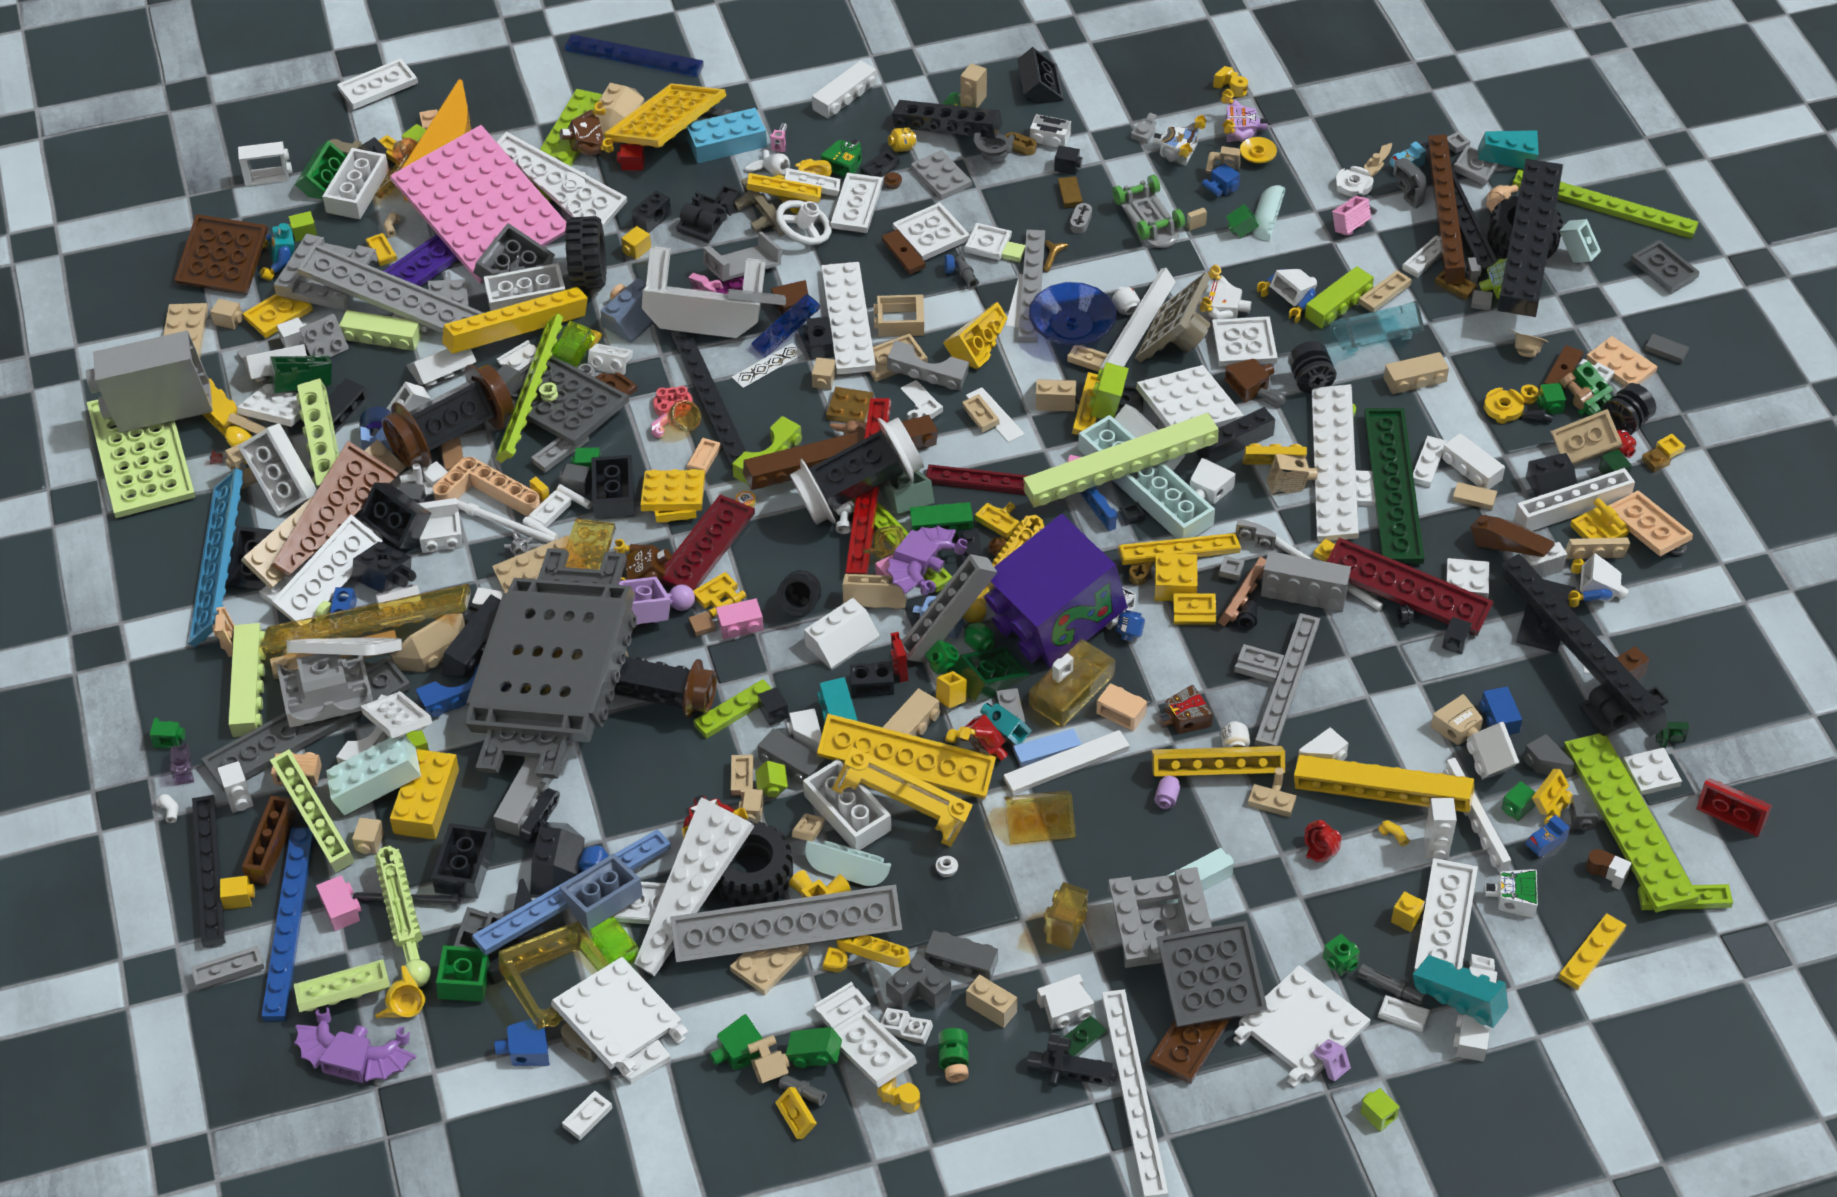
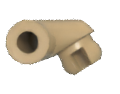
M395 212L390 213L383 224L388 237L396 235L393 225L401 221V216Z

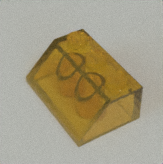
M1069 790L1004 797L1005 818L1010 844L1076 837L1072 793Z

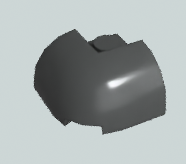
M1407 158L1398 159L1395 161L1393 175L1397 178V186L1404 191L1403 199L1417 209L1425 200L1426 176L1420 168Z
M467 907L454 946L479 948L473 942L472 935L505 916L491 911L486 913Z

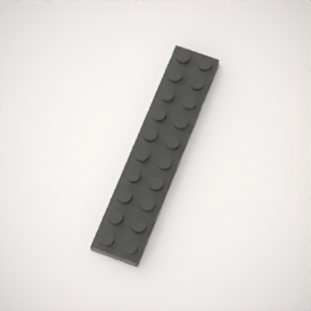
M389 656L366 668L373 701L378 700L381 694L389 696L397 692L403 693L411 688L410 682ZM357 711L344 716L332 717L323 721L290 728L286 713L201 758V760L224 792L225 790L217 768L239 761L244 777L247 779L271 766L270 760L275 757V753H283L289 749L294 753L363 714L362 711Z

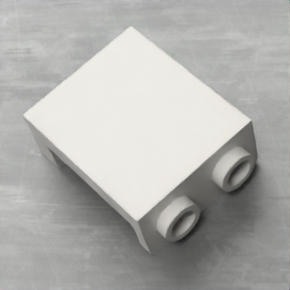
M457 498L418 503L432 513L420 537L422 553L462 548L463 542Z

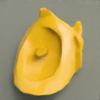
M806 159L795 165L799 171L830 177L832 172L831 164L825 160L814 161Z

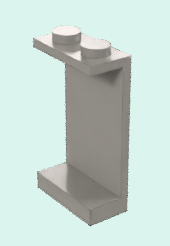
M758 232V246L721 256L711 246L704 247L703 264L719 279L726 281L744 275L747 258L766 260L765 269L781 265L782 248L763 232Z

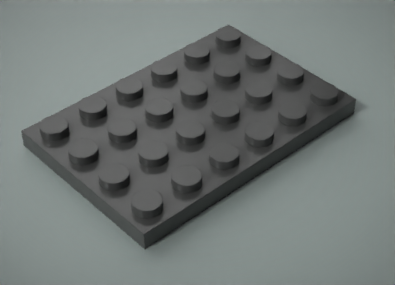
M552 355L546 363V371L541 376V385L548 382L554 383L557 387L558 397L550 402L543 401L540 396L539 386L536 390L537 396L531 403L532 410L526 416V420L576 446L629 402V396ZM532 361L520 370L523 384ZM522 387L511 395L514 407Z

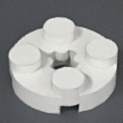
M1352 166L1349 170L1344 168L1337 173L1336 190L1340 194L1354 197L1358 193H1362L1365 196L1372 190L1373 177L1371 178L1370 172L1362 167Z

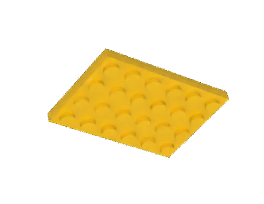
M671 83L603 133L604 138H611L616 143L624 142L641 146H654L655 148L662 147L665 142L674 138L681 130L686 129L699 116L720 103V100L726 97L725 89Z

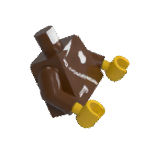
M597 102L594 106L595 110L591 109L572 119L567 129H560V139L569 140L572 151L580 152L587 157L600 156L603 150L608 153L613 151V140L611 138H603L599 117H596L597 114L599 116L606 114L605 107L602 108L604 106L603 102Z

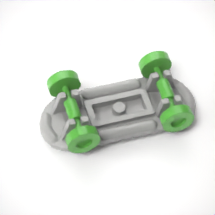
M1155 174L1147 177V184L1145 180H1142L1140 185L1128 187L1126 185L1123 189L1119 185L1113 187L1112 194L1116 204L1121 205L1137 228L1142 240L1156 248H1169L1177 242L1179 228L1185 226V217L1180 209L1173 210L1171 217L1155 195V193L1160 192V183Z

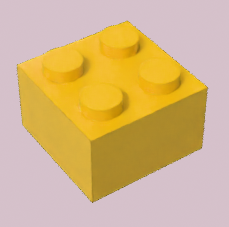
M1156 553L1154 601H1173L1174 593L1197 594V554Z

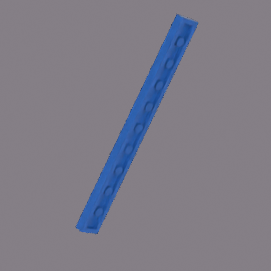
M291 828L263 1003V1021H286L314 840V835L309 828Z

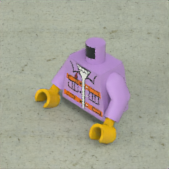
M1229 89L1222 93V103H1229L1227 105L1226 121L1222 124L1224 132L1227 134V142H1244L1249 138L1256 137L1257 129L1267 130V119L1257 118L1255 108L1242 106L1235 99H1232L1234 95Z

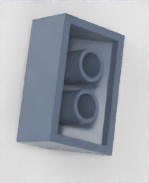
M637 278L600 310L602 327L630 343L654 323L642 309V295L646 282Z
M614 853L559 887L572 914L588 931L643 897L641 878Z

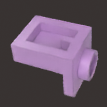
M1327 1039L1313 1051L1315 1057L1323 1060L1327 1076L1333 1081H1336L1351 1068L1345 1047L1330 1039Z

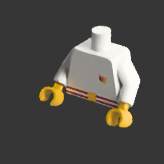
M1214 264L1207 274L1210 276V279L1216 280L1212 283L1209 297H1203L1199 306L1201 312H1206L1205 318L1210 320L1237 318L1239 311L1250 313L1252 302L1241 300L1242 290L1231 285L1222 275L1220 276L1221 268Z

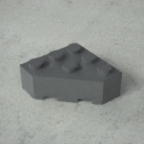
M507 223L477 260L473 273L484 280V276L550 265L553 263L555 254Z

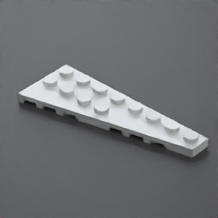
M508 132L497 141L498 145L519 169L571 217L597 216L601 219L604 229L627 202V197ZM567 172H574L585 178V187L578 188V182L575 179H567ZM568 181H574L576 183V187L567 188L566 183Z
M701 797L634 964L638 968L653 976L657 974L674 948L670 917L698 912L754 828L751 822Z

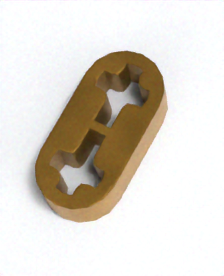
M1009 132L1005 135L1008 139L1009 135H1014L1013 151L1027 156L1036 153L1037 143L1034 139L1016 132Z
M1153 562L1132 564L1129 570L1130 582L1134 585L1146 583Z

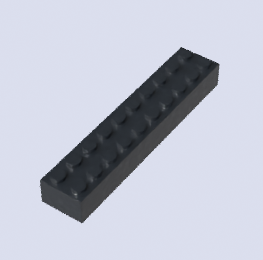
M1525 159L1497 311L1536 317L1563 164Z

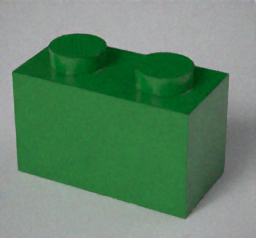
M832 1027L791 1031L786 1056L796 1068L837 1064L842 1039Z

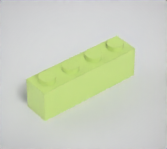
M346 310L339 325L345 340L415 351L422 336L419 322Z

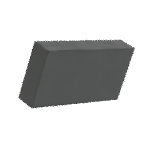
M1652 334L1646 344L1645 351L1682 364L1690 347Z

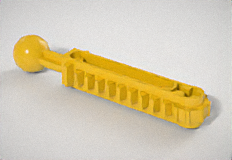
M1036 515L1025 516L1000 553H998L992 565L996 566L1043 529V520ZM988 585L962 616L966 622L977 623L985 619L987 608L984 595L989 592Z

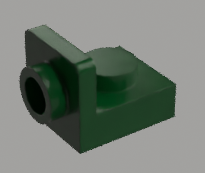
M1667 721L1668 727L1656 733L1655 736L1656 743H1659L1660 748L1666 749L1668 741H1686L1689 724L1688 722Z

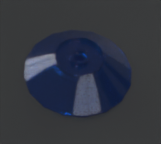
M1063 282L1051 285L1035 296L1029 305V320L1034 330L1045 339L1061 345L1080 346L1096 342L1110 332L1116 322V307L1111 298L1097 287L1080 282Z

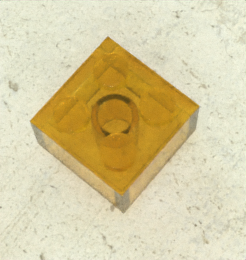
M1065 882L1062 883L1059 890H1055L1052 898L1053 904L1051 907H1047L1044 914L1046 923L1043 932L1046 933L1047 943L1070 951L1072 950L1087 917L1089 890Z

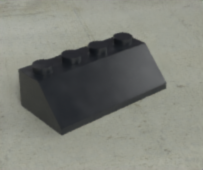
M490 594L445 650L442 675L464 676L468 670L472 671L478 662L477 659L480 655H483L501 601L499 598Z

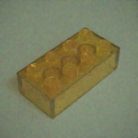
M1081 639L1068 652L1074 658L1073 672L1058 683L1052 679L1053 668H1051L1029 690V706L1061 727L1115 675L1116 659L1084 639Z

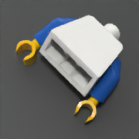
M1300 269L1276 270L1267 279V282H1259L1257 284V292L1261 291V296L1265 297L1269 294L1268 288L1271 287L1293 306H1297V308L1290 309L1289 319L1295 315L1294 323H1298L1301 311L1306 310V304L1316 295L1317 280L1314 277H1309Z
M1594 553L1586 562L1576 558L1573 560L1571 572L1574 574L1581 573L1580 591L1583 594H1580L1578 591H1571L1568 595V605L1570 607H1577L1580 600L1585 602L1598 600L1609 603L1615 596L1621 600L1627 596L1628 589L1621 585L1620 571Z

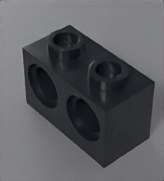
M892 662L850 665L852 698L894 695Z

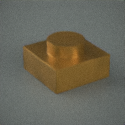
M1659 447L1644 453L1641 459L1653 472L1669 466L1671 459Z

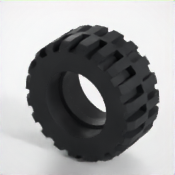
M1516 195L1498 203L1490 217L1488 241L1492 249L1499 253V256L1502 258H1507L1518 202ZM1555 209L1547 259L1557 251L1560 243L1561 234L1559 230L1563 227V219L1557 209Z
M597 216L571 217L567 220L565 228L566 261L570 285L572 288L578 287L580 290L602 288L606 284L607 263L601 219Z
M749 821L754 825V828L713 888L715 893H719L721 899L724 901L728 899L729 904L748 906L774 902L775 897L777 899L784 894L783 890L786 891L789 888V881L793 876L791 845L786 840V836L780 831L777 832V828L772 825L768 827L763 822L758 821V824L753 821ZM746 856H759L770 862L764 869L753 873L740 872L731 867L737 860Z

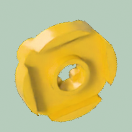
M1495 388L1487 393L1483 408L1498 423L1506 424L1508 421L1516 420L1522 415L1524 398L1513 389L1507 391L1503 390V388Z

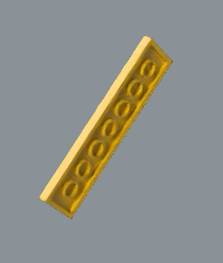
M827 714L816 755L834 761L838 759L844 763L851 748L854 747L935 787L986 799L996 757L831 714Z

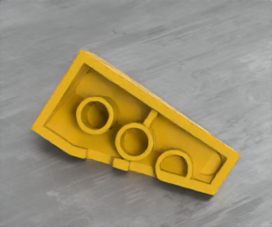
M996 302L953 333L943 343L952 357L967 361L969 366L978 369L989 360L991 356L990 351L996 345L995 340L997 335L1001 333L1007 316L999 303Z

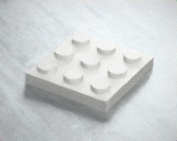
M940 202L893 223V229H898L923 261L967 242L970 234Z
M1270 316L1212 320L1219 367L1252 358L1256 359L1260 364L1277 363L1278 357Z
M265 384L237 407V414L291 427L301 419L299 410H302L296 398V394L299 392L289 391L274 394L272 384Z

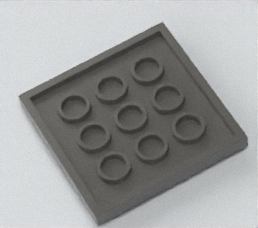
M1247 921L1156 938L1176 1028L1267 1012L1268 1008Z

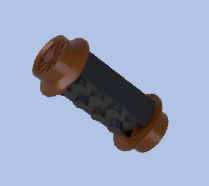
M626 656L625 663L622 664L620 669V679L616 683L614 695L683 708L684 716L690 718L695 711L704 713L710 711L717 688L716 671L704 669L703 662L700 659H696L689 670L681 665L673 667L660 661L653 663L648 662L644 658L637 657L633 659Z

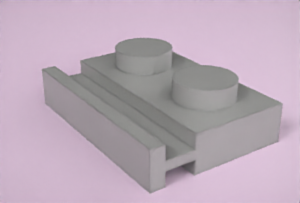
M1244 644L1234 672L1275 683L1284 660V655Z

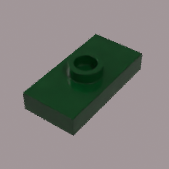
M1089 1016L1063 1037L1071 1039L1069 1053L1065 1052V1054L1079 1057L1107 1034V1029L1093 1016Z

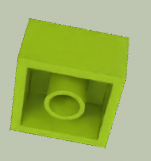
M1106 362L1104 369H1099L1097 380L1100 382H1095L1093 394L1096 396H1092L1089 407L1092 408L1090 416L1104 419L1110 415L1115 418L1129 368Z

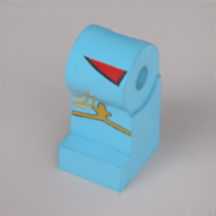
M1418 142L1410 144L1409 149L1394 154L1389 161V165L1394 168L1396 160L1407 158L1417 167L1425 164L1427 150Z

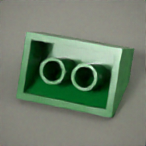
M329 140L316 149L294 185L308 197L323 200V194L347 156Z

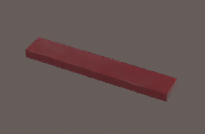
M928 464L926 477L931 480L933 485L1026 495L1024 492V478L1029 476Z

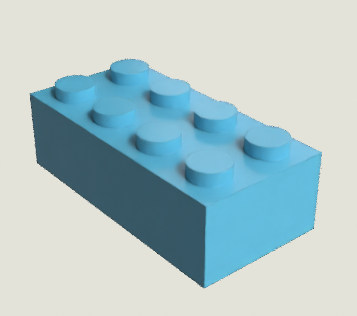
M756 108L690 123L686 128L687 141L697 163L767 147L766 129Z

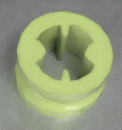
M548 382L540 386L539 392L543 401L550 402L558 397L557 387L554 383Z

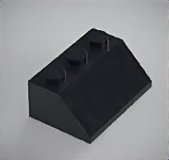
M1031 47L1017 59L1023 95L1036 104L1063 101L1064 97L1057 64Z

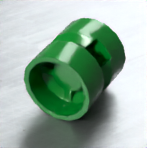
M948 1028L938 1034L940 1050L939 1067L943 1070L955 1064H963L968 1067V1033L959 1028Z

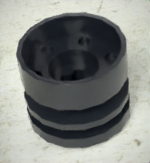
M1318 341L1304 342L1290 352L1288 364L1299 390L1312 394V389L1329 387L1334 383L1337 372L1323 343Z
M1628 383L1603 405L1602 411L1608 409L1616 430H1626L1632 435L1655 414L1657 407L1652 394L1645 387L1636 383Z

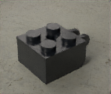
M380 541L353 558L352 579L380 593L385 592L395 584L402 588L406 587L409 583L408 581L413 582L417 576L411 570V556Z

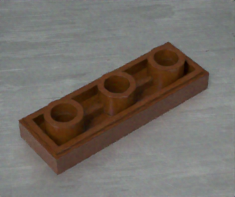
M898 229L882 235L883 243L909 275L926 268V263Z
M1565 345L1544 384L1559 383L1567 374L1573 373L1583 357L1584 351Z

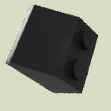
M1567 453L1528 462L1526 479L1536 497L1577 484L1575 468Z

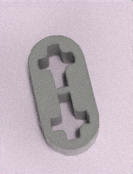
M1081 203L1076 206L1070 220V229L1073 233L1080 234L1087 230L1092 217V207L1089 204Z

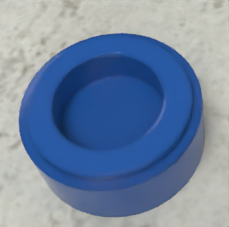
M945 255V274H953L955 269L954 256Z

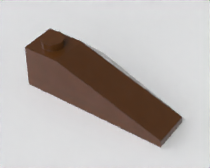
M1481 515L1470 526L1478 547L1544 557L1555 546L1554 541L1514 521L1499 517Z

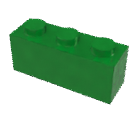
M971 503L910 507L911 530L919 531L921 527L935 528L939 526L943 529H955L954 535H958V530L973 529Z

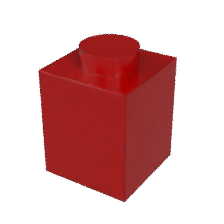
M621 144V151L617 152V162L621 164V170H643L645 160L644 146L639 144Z

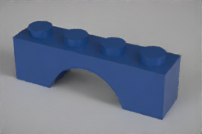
M479 664L475 666L473 677L461 686L445 687L435 681L416 689L418 702L421 708L431 716V719L467 705ZM506 684L501 687V691L507 689Z

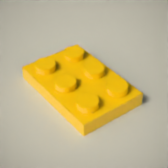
M274 294L245 311L243 317L261 335L267 338L278 332L277 325L298 317L301 318L313 311V308L308 302Z
M1257 443L1249 444L1244 450L1243 465H1272L1276 454L1306 458L1307 447H1302L1300 444H1291L1289 447H1281V444H1270L1269 446H1261V444Z

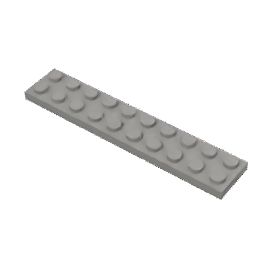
M315 243L297 271L299 275L409 320L419 322V324L443 333L444 324L484 313Z
M896 884L670 917L676 962L902 930Z

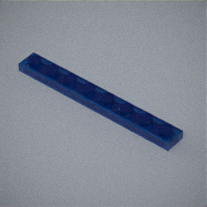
M571 34L565 44L566 51L695 77L699 76L704 67L703 60Z

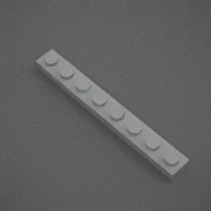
M1027 230L1018 342H1038L1045 230Z
M1302 613L1299 614L1260 725L1255 745L1278 746L1320 624V618Z

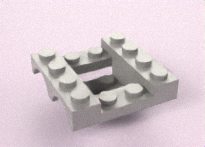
M306 234L274 283L276 295L346 311L350 295L329 286L325 287L326 285L297 274L298 267L314 243L367 265L371 261L377 262L376 249L358 245L354 250L325 243L324 237Z
M339 654L305 656L297 658L299 670H288L282 667L281 664L277 665L290 728L362 711V705L373 701L363 655H351L342 660Z
M1197 867L1175 870L1174 875L1132 880L1131 876L1108 880V892H1110L1113 900L1116 928L1123 945L1125 968L1161 963L1156 938L1159 936L1212 927ZM1178 899V903L1138 908L1137 904ZM1162 924L1166 927V930L1159 932L1154 929V926Z

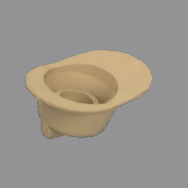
M1509 330L1515 333V349L1523 357H1535L1536 354L1540 353L1544 343H1548L1545 339Z

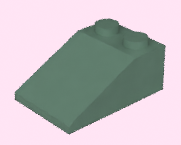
M920 471L914 473L913 483L908 480L903 472L880 484L879 487L889 507L897 514L910 512V507L928 506L935 503L931 480Z

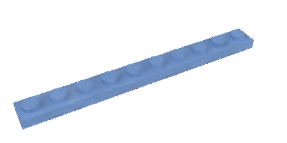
M657 829L618 851L615 855L633 871L671 849V843ZM561 885L473 934V942L486 956L569 908L559 890Z

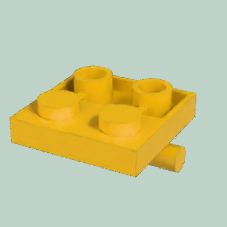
M1600 498L1593 502L1596 508L1571 520L1570 524L1583 539L1624 538L1629 534V529L1626 527L1627 524L1618 517L1619 514L1611 506H1607Z

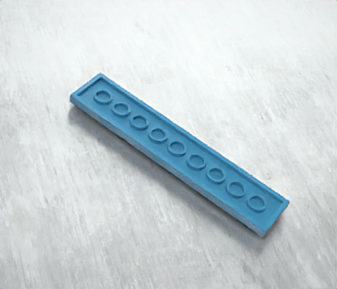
M235 468L213 488L188 644L196 647L202 641L204 642L213 633V624L216 622V615H219L216 608L223 607L222 601L226 593L225 582L228 578L227 569L231 561L230 550L233 546L232 538L236 529L235 519L238 515L237 506L241 498L239 493L243 484V471Z

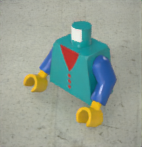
M281 223L278 227H272L271 233L267 234L262 248L265 250L269 244L272 260L271 269L263 267L260 271L261 278L267 281L273 279L275 272L278 273L280 270H283L294 254L292 229L286 223Z

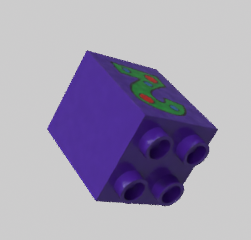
M1062 513L994 566L997 574L988 584L989 592L984 595L986 603L995 613L991 619L997 629L1005 637L1014 632L1021 639L1017 645L1023 655L1032 663L1040 658L1050 669H1052L1054 662L1058 658H1062L1067 653L1070 655L1128 608L1116 564Z

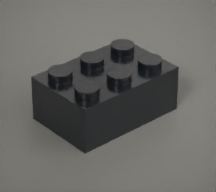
M632 455L592 457V503L595 519L635 516Z
M374 482L358 518L399 548H416L432 513L391 483Z
M449 823L431 877L435 893L448 895L460 893L462 897L478 899L496 845L492 829Z

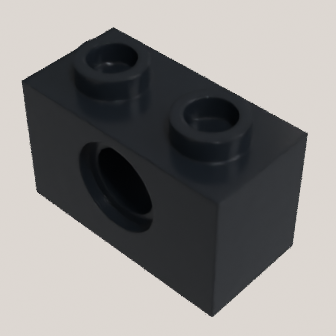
M655 190L631 210L633 227L637 226L647 233L655 229L672 214L670 197Z
M830 317L807 318V326L803 327L804 338H808V340H805L806 352H810L811 359H816V357H834Z

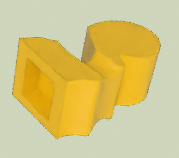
M1224 66L1214 75V88H1222L1224 85L1229 84L1234 97L1246 96L1248 79L1238 76V72H1235L1232 67Z
M894 1077L879 1088L877 1087V1095L882 1099L883 1103L888 1102L893 1106L900 1104L901 1109L906 1113H914L920 1107V1092L912 1083L908 1082L896 1088V1077Z

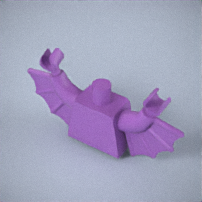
M937 526L935 528L921 527L919 531L911 530L896 548L893 559H888L890 567L887 569V572L893 578L892 584L899 586L904 594L908 593L915 586L921 587L920 592L922 595H928L929 592L933 593L936 588L935 583L930 580L925 581L922 576H924L929 568L937 572L942 570L944 561L936 557L937 552L953 549L956 554L961 555L967 549V541L959 539L956 544L952 543L956 532L955 529H943Z
M328 1007L327 1012L324 1014H320L319 1008L316 1009L318 1026H295L298 1036L294 1044L300 1047L301 1058L310 1061L315 1069L321 1065L323 1073L361 1083L373 1079L386 1080L395 1072H403L407 1063L417 1058L415 1054L398 1047V1045L408 1044L410 1040V1032L403 1035L404 1027H399L396 1030L395 1040H390L382 1046H371L370 1040L366 1038L368 1030L359 1025L355 1026L352 1034L341 1031L334 1036L329 1031L328 1023L331 1021Z

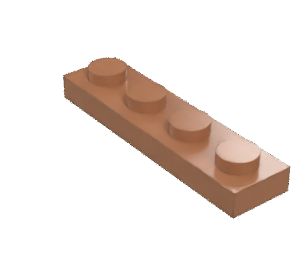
M1260 556L1218 620L1219 624L1225 627L1229 620L1233 622L1239 614L1237 608H1242L1248 600V597H1246L1247 592L1251 594L1257 586V583L1254 581L1256 578L1260 580L1263 576V567L1265 566L1266 559Z

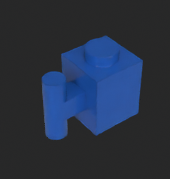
M1224 163L1211 171V182L1205 179L1202 182V186L1217 197L1221 196V194L1227 196L1239 188L1240 174Z

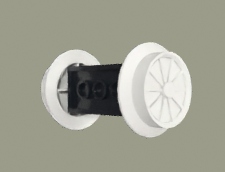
M898 417L888 423L878 418L877 420L881 428L879 432L810 468V471L803 459H800V469L790 474V477L816 525L827 519L836 524L831 510L903 472L911 483L914 482V473L924 468V465L913 441Z

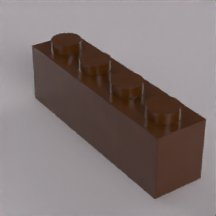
M270 796L242 865L244 875L248 876L250 883L269 884L296 816L292 798Z

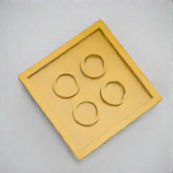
M653 469L645 471L641 511H702L705 470Z

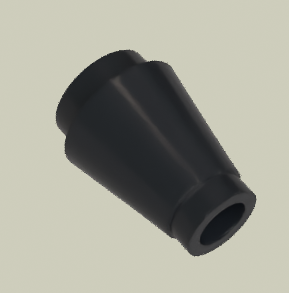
M1253 600L1246 601L1237 616L1238 625L1244 630H1250L1257 624V603Z

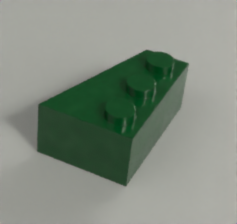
M270 356V381L274 394L298 390L297 385L316 379H321L324 386L331 385L332 362L330 356Z

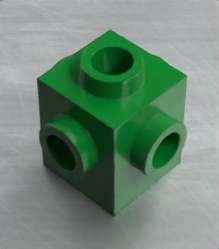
M940 640L925 653L931 664L930 668L932 671L942 675L951 672L959 658V652L952 644Z
M1340 934L1324 945L1322 958L1327 962L1330 969L1335 970L1342 976L1347 971L1351 972L1358 966L1360 951L1355 943L1350 942Z

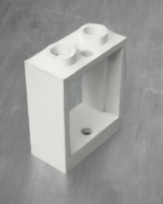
M283 141L238 147L239 162L245 186L290 181L289 173H292L291 162H287L289 160L288 149H284ZM278 156L281 158L282 166L251 170L249 160Z

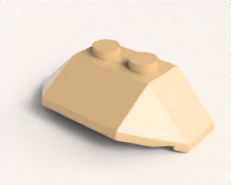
M609 83L599 100L603 102L604 106L602 108L605 107L606 114L603 116L596 115L600 120L602 134L644 103V98L636 89Z
M461 613L444 615L410 635L402 643V650L394 651L390 654L391 660L400 671L426 672L443 662L445 650L465 627L463 615Z

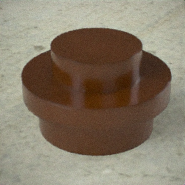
M891 172L884 176V183L889 189H897L902 183V177L898 173Z

